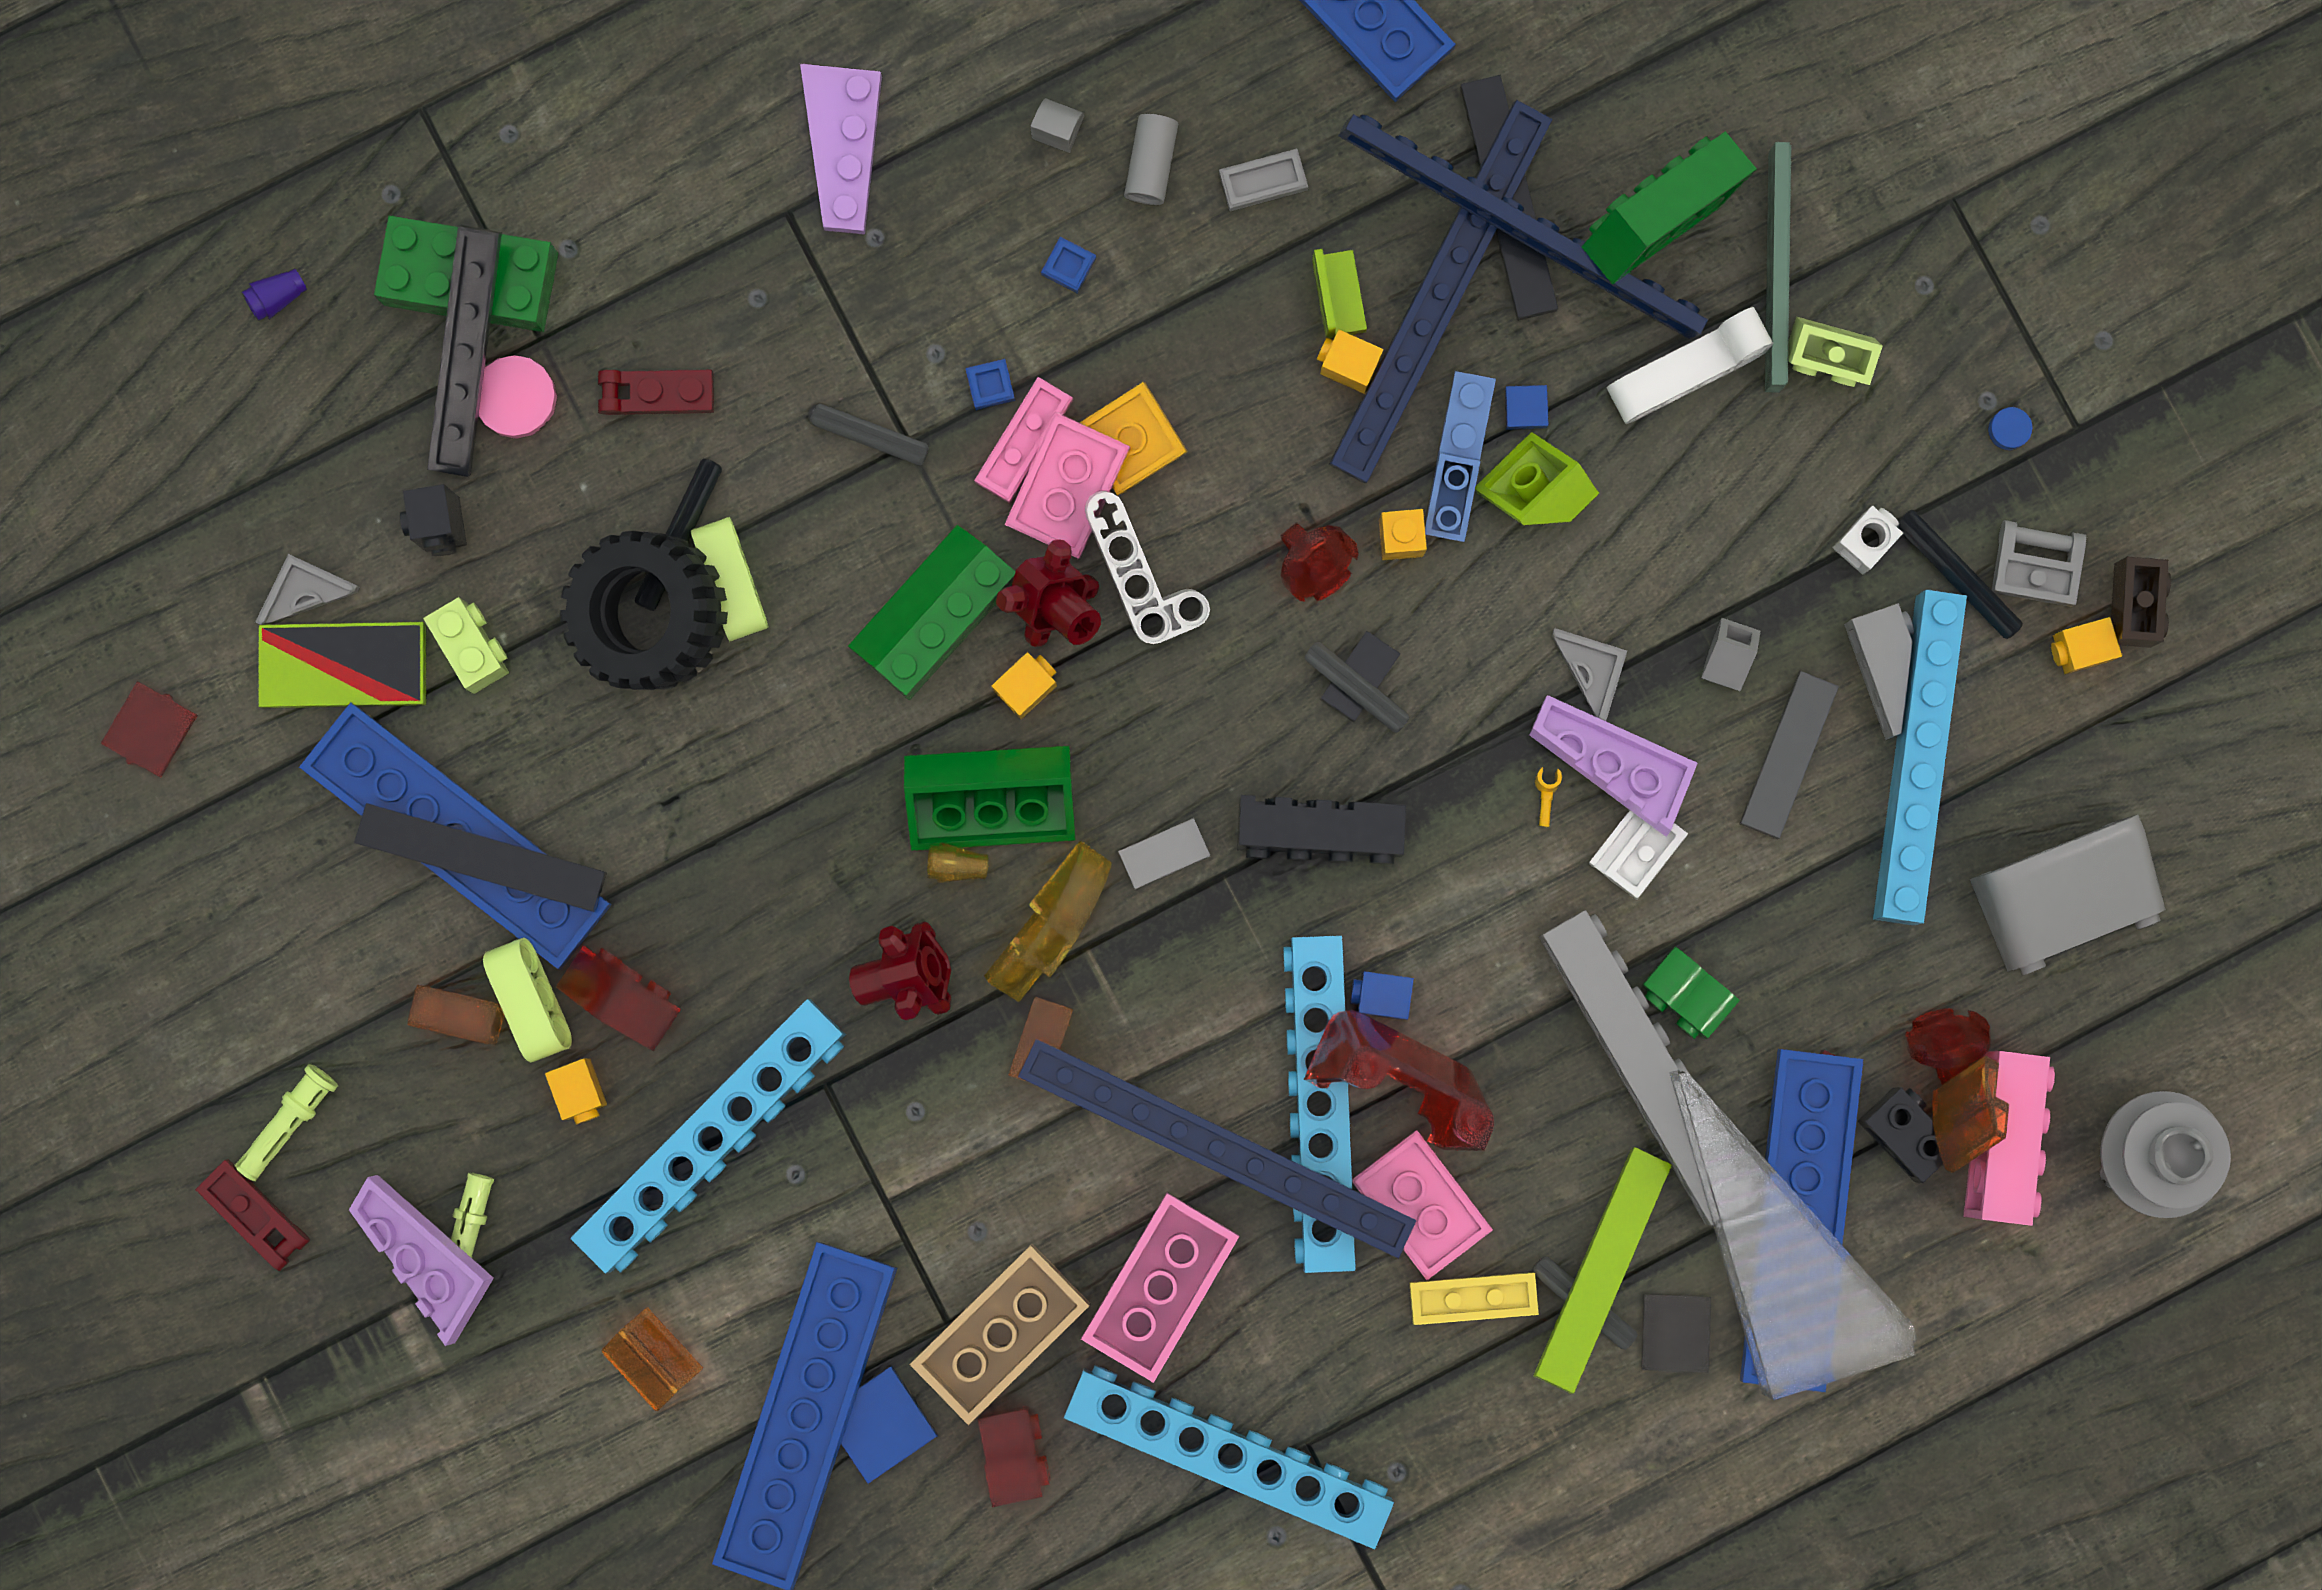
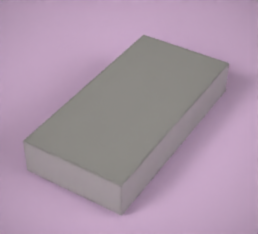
M1298 149L1219 170L1229 211L1308 190Z
M1194 818L1118 851L1135 890L1210 857V853Z

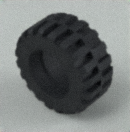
M625 531L620 536L609 535L600 539V547L590 546L582 553V558L585 562L583 564H574L568 573L569 577L573 578L570 586H563L561 598L567 599L566 610H560V620L563 623H567L569 629L568 632L563 634L567 646H576L578 651L574 653L573 657L580 666H591L589 674L599 681H608L610 686L632 690L676 687L678 682H688L696 677V667L706 668L713 659V655L709 653L712 647L720 648L724 638L718 631L720 624H727L728 612H721V601H726L727 598L725 588L717 587L715 584L720 575L715 566L704 565L707 556L698 548L689 547L688 541L679 537L640 531ZM642 572L653 573L662 582L667 590L671 606L670 620L664 635L648 650H638L631 645L624 636L618 620V604L621 594L631 579Z

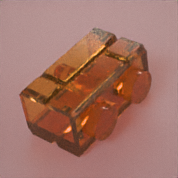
M417 984L407 1025L496 1045L504 1013L497 1002Z

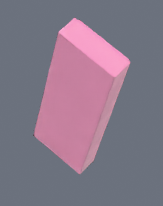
M1038 377L975 478V483L1010 504L1027 476L1054 413L1057 412L1065 415L1073 402V397Z

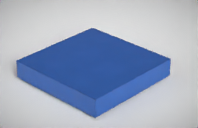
M890 1366L858 1389L841 1444L869 1484L933 1440L938 1434L894 1368Z

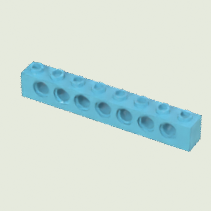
M1342 936L1292 937L1291 947H1283L1284 972L1292 971L1293 988H1285L1286 1013H1294V1030H1287V1054L1295 1055L1296 1071H1288L1289 1096H1297V1113H1290L1291 1138H1298L1299 1155H1291V1161L1316 1173L1326 1175L1331 1180L1352 1189ZM1316 967L1322 970L1325 975V984L1322 989L1311 991L1304 986L1302 975L1307 968ZM1313 1008L1322 1010L1327 1017L1326 1027L1318 1033L1309 1031L1304 1025V1015ZM1312 1050L1323 1051L1328 1057V1067L1321 1074H1313L1306 1067V1056ZM1317 1091L1325 1093L1330 1099V1108L1322 1116L1313 1115L1307 1108L1308 1097ZM1318 1133L1326 1134L1332 1142L1330 1153L1321 1158L1313 1156L1308 1147L1311 1137ZM1293 1208L1294 1222L1302 1221V1238L1294 1239L1295 1263H1303V1271L1305 1273L1355 1271L1354 1237L1335 1228V1233L1329 1240L1319 1241L1312 1234V1225L1317 1219Z
M807 999L570 1239L605 1274L612 1272L615 1268L621 1273L638 1256L634 1249L645 1238L651 1243L668 1226L663 1219L674 1208L679 1213L682 1212L697 1197L693 1189L704 1178L709 1183L714 1180L727 1166L722 1160L733 1149L740 1153L756 1137L752 1129L762 1119L770 1123L786 1106L781 1100L792 1089L797 1094L802 1091L815 1077L811 1070L821 1060L828 1064L844 1048L840 1040L846 1034L812 1000ZM803 1037L811 1045V1054L806 1060L798 1062L790 1054V1045L795 1039ZM769 1067L776 1068L782 1076L781 1085L774 1091L764 1089L760 1081L762 1072ZM738 1097H745L752 1104V1113L745 1121L737 1120L731 1112L732 1103ZM711 1126L719 1129L723 1136L721 1146L715 1151L708 1150L702 1143L703 1132ZM680 1156L688 1158L693 1165L692 1175L685 1181L678 1179L672 1170L674 1161ZM650 1186L657 1187L663 1194V1203L657 1210L647 1208L643 1201V1194ZM620 1216L629 1218L633 1223L634 1231L628 1240H622L614 1233V1223Z
M1094 1365L1092 1371L1083 1369L1064 1419L1372 1549L1376 1548L1394 1504L1393 1499L1386 1496L1388 1488L1368 1479L1364 1480L1363 1485L1348 1480L1350 1472L1330 1463H1326L1324 1469L1308 1462L1311 1456L1288 1446L1284 1453L1270 1447L1272 1439L1249 1430L1247 1436L1231 1430L1232 1422L1214 1414H1210L1208 1420L1192 1414L1194 1406L1176 1398H1171L1169 1404L1154 1398L1156 1390L1133 1381L1131 1388L1115 1381L1117 1378L1116 1373L1103 1367ZM1117 1394L1125 1400L1127 1407L1121 1415L1113 1417L1104 1412L1102 1401L1108 1395ZM1151 1410L1160 1412L1165 1419L1164 1427L1155 1433L1147 1432L1140 1423L1143 1414ZM1187 1427H1196L1203 1433V1442L1195 1449L1185 1448L1179 1441L1180 1433ZM1227 1443L1236 1444L1242 1450L1241 1459L1234 1465L1223 1464L1218 1458L1219 1449ZM1264 1460H1274L1281 1467L1279 1476L1273 1481H1263L1257 1475V1468ZM1304 1476H1312L1319 1482L1318 1492L1309 1498L1301 1497L1295 1489L1298 1480ZM1345 1492L1354 1494L1358 1499L1356 1509L1349 1514L1339 1513L1334 1507L1336 1498Z

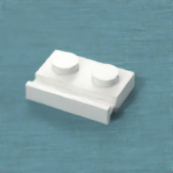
M1630 810L1589 864L1634 899L1638 900L1687 837L1688 833L1674 823L1666 837Z

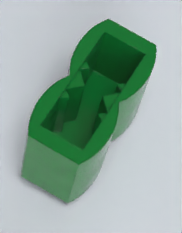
M1673 947L1641 985L1647 991L1644 995L1646 1000L1662 1013L1666 1008L1671 1010L1680 1018L1675 1024L1694 1040L1698 1035L1708 1039L1740 1001L1733 993L1677 947Z

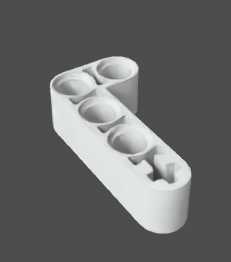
M1751 307L1724 321L1717 330L1618 379L1606 388L1625 424H1629L1764 355L1773 345V342L1755 308Z
M1099 491L1092 494L1086 501V517L1136 635L1146 643L1156 644L1205 623L1210 612L1209 602L1205 596L1196 590L1184 589L1166 597H1161L1120 498L1107 491ZM1100 499H1104L1108 504H1115V509L1110 511L1111 519L1115 525H1118L1121 521L1124 524L1123 529L1111 530L1103 537L1100 530L1109 528L1105 519L1101 516L1095 517L1093 512L1099 508L1097 501ZM1116 537H1126L1131 543L1130 554L1124 559H1114L1109 552L1111 541ZM1133 575H1142L1147 582V589L1140 597H1130L1125 591V583ZM1188 597H1195L1200 602V612L1193 619H1183L1179 613L1180 603ZM1150 613L1159 614L1163 621L1161 630L1155 635H1146L1141 630L1142 619Z

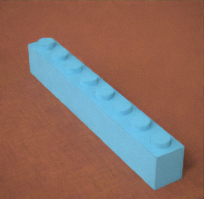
M1925 590L1915 598L1912 621L1914 634L1910 636L1912 639V650L1902 733L1897 735L1873 920L1907 925L1924 923L1965 615L1966 595Z

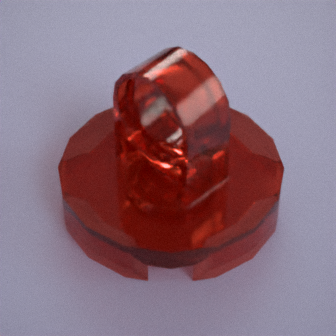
M1295 523L1280 535L1283 543L1289 550L1281 569L1282 583L1299 601L1305 602V598L1312 596L1317 601L1323 600L1338 591L1352 573L1347 568L1352 561V557L1356 560L1358 559L1357 544L1340 527L1327 525L1315 528L1307 533L1298 523Z
M1953 1008L1930 1011L1912 1021L1913 1029L1910 1032L1906 1031V1045L1911 1058L1920 1064L1934 1067L1940 1082L1947 1090L1968 1084L1970 1081L1969 1064L1981 1059L1990 1050L1992 1041L1990 1026L1986 1018L1977 1012L1968 1010L1969 1017L1954 1015Z

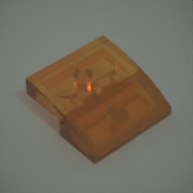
M1986 1055L1933 1091L1932 1112L1934 1132L1945 1169L1951 1173H1954L2006 1139L2009 1103L1996 1097L1999 1062Z

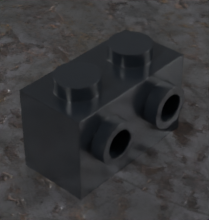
M441 484L403 491L406 511L400 512V522L404 536H410L412 542L426 552L431 551L432 556L451 555L456 553V547L467 545L460 497L446 485Z
M1895 1087L1862 1116L1858 1122L1914 1182L1924 1183L1959 1150L1952 1142L1955 1134L1940 1119L1933 1122L1923 1111L1927 1106L1926 1103L1911 1088L1904 1091L1902 1087Z

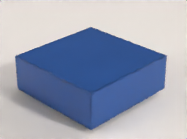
M1059 237L1041 271V275L1078 294L1096 260V255Z
M1005 359L965 368L975 410L1015 401Z
M1547 385L1506 386V429L1548 427Z

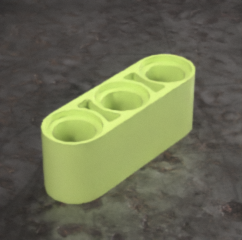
M727 517L691 530L695 547L707 556L704 565L715 566L720 575L719 579L715 581L716 586L725 588L727 600L721 601V612H728L727 624L722 625L729 642L769 628L731 518Z
M520 938L485 952L483 964L486 974L523 1057L531 1063L569 1049L572 1044L570 1029L539 957L530 941L526 938Z

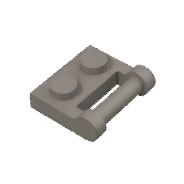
M2004 520L1999 532V548L1992 591L1997 594L2069 607L2075 606L2086 547V535L2072 532L2071 536L2017 527V522ZM2015 543L2065 551L2068 556L2067 562L2014 553Z

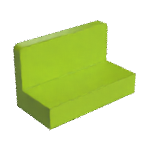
M1322 249L1314 250L1312 263L1326 338H1335L1338 330H1342L1350 335L1365 333L1367 326L1353 250L1323 255Z

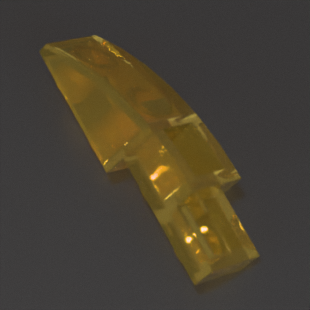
M1081 840L1077 843L1029 904L1035 911L984 975L989 984L1020 1002L1042 973L1049 977L1053 975L1078 939L1100 897L1112 865L1109 859Z

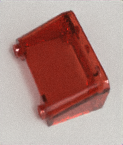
M1354 1010L1342 1011L1331 1017L1304 1077L1305 1081L1319 1088H1328L1331 1082H1346L1356 1088L1371 1089L1381 1084L1387 1075L1425 1094L1418 1114L1427 1118L1431 1125L1432 1134H1430L1427 1142L1443 1150L1485 1151L1493 1132L1494 1117L1475 1076L1469 1068L1361 1012Z

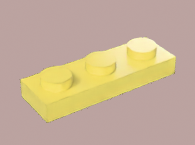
M1533 1272L1409 1282L1413 1325L1539 1315L1536 1279Z

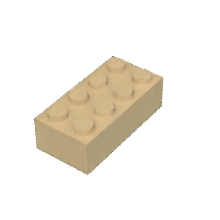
M1031 1244L910 1365L969 1425L1090 1306V1302Z

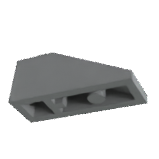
M1899 603L1851 619L1844 624L1885 740L1902 733L1912 650L1910 635L1914 634L1911 618L1906 611L1901 612Z

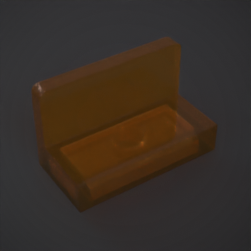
M1034 997L1008 1074L1009 1076L1021 1079L1018 1077L1036 1039L1061 1050L1074 1009Z
M648 1307L625 1325L602 1349L603 1355L655 1411H659L703 1369Z

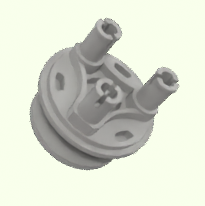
M2167 1091L2142 1094L2122 1105L2108 1122L2101 1141L2100 1158L2102 1168L2100 1170L2101 1180L2106 1181L2104 1184L2111 1188L2123 1203L2141 1214L2158 1218L2184 1216L2204 1206L2222 1187L2228 1175L2231 1162L2229 1141L2214 1115L2195 1099L2180 1093Z

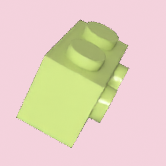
M1796 317L1788 341V361L1793 364V370L1803 374L1816 376L1817 371L1831 374V380L1843 385L1855 387L1856 382L1870 385L1883 345L1873 337Z
M458 597L423 618L466 690L475 694L509 674L503 663L508 657L495 637L491 640L488 638L482 628L487 622L474 602L469 605Z

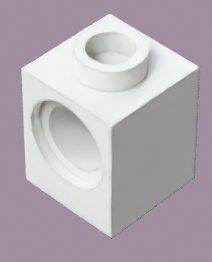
M1871 506L1832 548L1863 575L1879 561L1903 532L1897 528L1899 522L1891 513L1883 508L1877 510L1874 506ZM1863 528H1871L1879 535L1878 547H1870L1863 542L1861 538Z

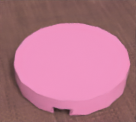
M513 355L498 358L484 368L479 417L487 427L500 436L521 438L535 434L550 420L554 414L557 395L553 380L541 365L530 358Z

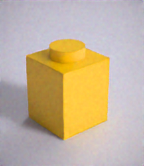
M1338 330L1334 340L1328 337L1325 339L1317 360L1323 362L1320 374L1365 394L1384 349L1342 330Z
M1423 509L1382 512L1379 518L1382 560L1423 557L1427 550Z
M2110 617L2062 630L2053 635L2055 642L2051 644L2052 655L2058 667L2062 666L2064 674L2107 663L2122 657Z
M1027 652L991 686L993 691L1020 719H1023L1057 687L1055 680L1052 678L1057 672L1041 655L1034 659Z
M583 1058L545 1073L562 1120L574 1118L575 1124L578 1125L599 1117L597 1109L607 1105L591 1059Z

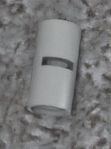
M1157 114L1139 115L1124 197L1149 205L1164 204L1178 129V122L1176 120Z

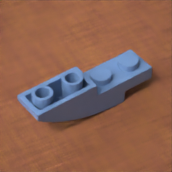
M1459 371L1454 372L1430 494L1425 535L1465 542L1496 381L1495 378Z

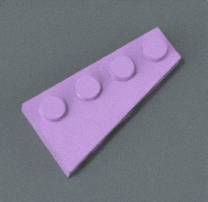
M800 64L823 228L825 231L865 234L882 74L879 71Z
M1547 695L1529 735L1667 837L1673 827L1698 763Z
M380 1176L367 1177L349 1211L378 1252L384 1251L394 1266L392 1272L401 1284L407 1283L418 1298L415 1304L424 1317L430 1316L440 1329L437 1335L445 1346L454 1344L494 1278Z

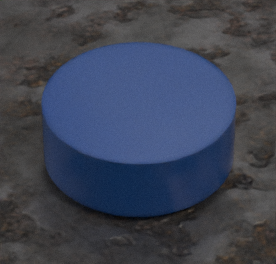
M2008 407L2002 409L1993 416L1989 423L1988 432L1990 439L1997 447L2004 450H2014L2021 447L2029 440L2032 434L2030 417L2019 408Z

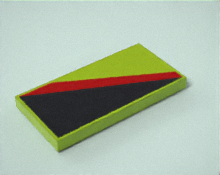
M424 622L259 625L260 708L347 707L350 702L358 707L426 705V624Z

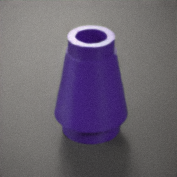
M294 268L289 272L286 271L249 283L250 288L242 291V295L258 321L265 317H268L270 320L300 296L301 293L305 292L307 288Z

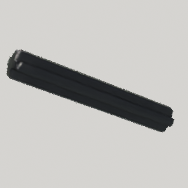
M704 458L700 461L666 532L667 536L679 537L689 541L691 530L695 528L722 472L719 464ZM647 572L635 597L637 605L650 611H654L657 608L665 591L664 585L653 573Z
M1910 510L1898 520L1899 525L1897 528L1903 532L1962 595L1967 596V600L2003 638H2011L2023 626L2022 621L1916 511Z

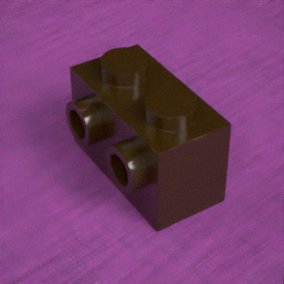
M2127 556L2114 563L2111 621L2119 645L2151 648L2164 642L2169 626L2168 614L2165 613L2166 597H2168L2171 588V575L2168 572L2169 560Z

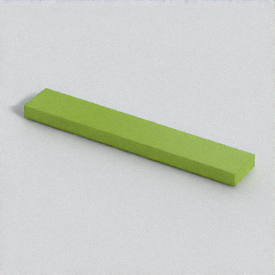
M1636 1147L1631 1148L1535 1370L1534 1377L1570 1394H1574L1672 1164Z

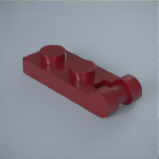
M712 370L598 371V385L602 386V399L598 400L599 414L714 413V373ZM630 386V399H618V387Z
M229 1159L224 1160L195 1189L278 1271H281L289 1263L288 1257L296 1249L301 1250L310 1241L309 1237L298 1226L293 1224L248 1178L242 1175ZM277 1229L284 1238L274 1246L267 1238Z

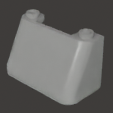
M2138 814L2102 826L2103 828L2096 829L2063 844L1970 879L2007 971L2020 968L2022 975L2045 967V958L2133 923H2135L2137 929H2141L2161 921L2158 913L2166 909L2145 829Z

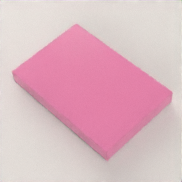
M1055 412L1005 525L1048 545L1053 540H1064L1071 546V556L1080 559L1092 534V529L1085 513L1086 501L1095 492L1111 491L1131 446ZM1104 499L1097 501L1099 508L1093 511L1095 517L1100 516L1106 503Z
M1417 1130L1352 1179V1183L1361 1194L1417 1220L1403 1250L1426 1280L1430 1279L1493 1230Z

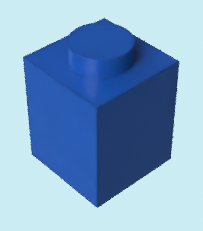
M1364 971L1362 972L1361 980L1353 979L1350 1004L1357 1005L1356 1014L1408 1020L1414 978Z

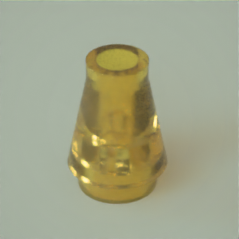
M942 842L940 846L930 845L927 861V878L937 879V883L977 878L986 879L988 854L975 853Z

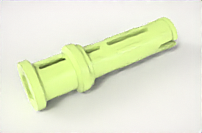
M312 1064L306 1066L304 1069L306 1072L305 1076L292 1092L287 1091L283 1095V1100L281 1101L283 1106L259 1134L247 1152L234 1165L242 1175L256 1182L265 1167L273 1160L297 1127L303 1121L312 1120L316 1115L314 1109L329 1091L334 1092L338 1087V1084L328 1074Z

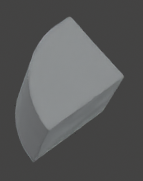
M1045 98L1040 104L1031 124L1032 139L1070 153L1082 124L1084 112Z
M1721 618L1712 640L1701 678L1741 691L1756 657L1761 631Z

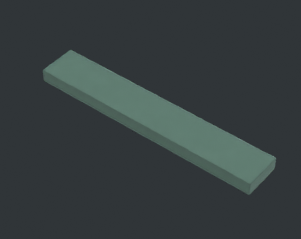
M1775 142L1768 154L1766 331L1773 345L1765 353V392L1779 393L1788 384L1790 142Z

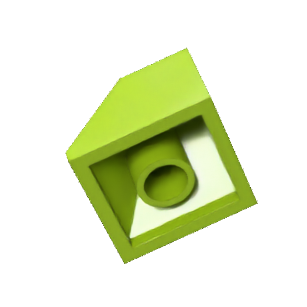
M1533 432L1521 441L1475 486V491L1480 496L1522 525L1571 522L1599 494L1577 461Z

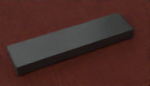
M1802 671L1798 672L1740 820V825L1775 839H1780L1838 691V685Z

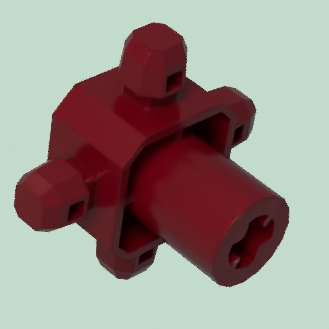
M1061 539L1050 542L1045 556L1026 559L1016 569L1012 586L1000 590L997 594L996 605L1006 613H1015L1026 623L1025 640L1034 647L1044 646L1053 630H1057L1073 645H1081L1092 639L1101 625L1100 613L1086 601L1097 595L1099 582L1089 574L1082 575L1070 564L1071 546Z
M924 921L915 924L909 934H904L893 925L885 927L880 931L879 945L883 950L882 958L855 965L850 970V988L859 1004L865 1006L893 998L896 1013L903 1020L915 1018L918 1016L921 1007L924 1006L937 1015L950 1010L951 995L948 992L951 966L948 955L936 941V933L928 922Z

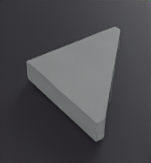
M288 554L257 617L256 623L260 625L276 623L358 592L360 587Z
M1555 628L1552 637L1595 717L1606 721L1627 650Z

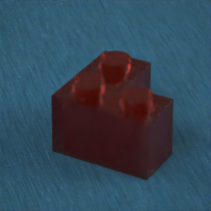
M583 945L556 988L598 1020L654 1051L681 1010L668 1000L672 993L653 980H650L647 986L641 983L640 980L643 975L622 963L623 961L608 950L601 948L597 954Z
M1028 1405L980 1415L978 1417V1424L986 1459L984 1468L992 1507L1043 1497L1045 1485H1050L1049 1480H1051L1047 1456L1038 1455L1036 1440L1043 1439L1038 1414L1030 1415Z

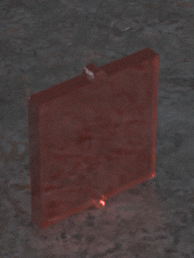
M137 681L101 744L125 757L127 764L134 765L136 763L153 774L162 777L198 715L172 701L173 697L171 695H161Z

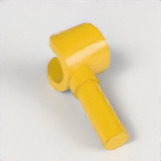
M1542 767L1535 779V786L1541 792L1539 826L1549 827L1553 792L1558 789L1561 783L1562 773L1557 769L1555 783L1549 785L1542 780Z

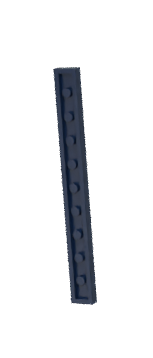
M1518 100L1513 102L1475 177L1489 187V193L1501 200L1503 197L1513 198L1553 119ZM1462 207L1459 208L1329 465L1363 483L1368 482L1497 229L1496 227Z
M1353 114L1341 129L1338 136L1684 337L1690 339L1700 335L1708 319L1698 314L1700 309L1694 304L1683 299L1675 301L1663 294L1665 289L1658 283L1649 279L1641 281L1630 274H1627L1612 285L1583 250L1582 246L1585 241L1578 238L1568 239L1558 233L1560 229L1553 222L1544 218L1535 220L1523 213L1524 207L1515 200L1503 197L1501 200L1489 193V187L1482 181L1469 176L1465 179L1452 171L1454 167L1446 160L1437 156H1432L1430 159L1416 151L1418 146L1408 138L1400 135L1394 138L1381 130L1382 125L1377 120L1367 115H1360L1358 117Z
M1038 1039L1035 1040L1018 1077L1398 1259L1417 1221Z

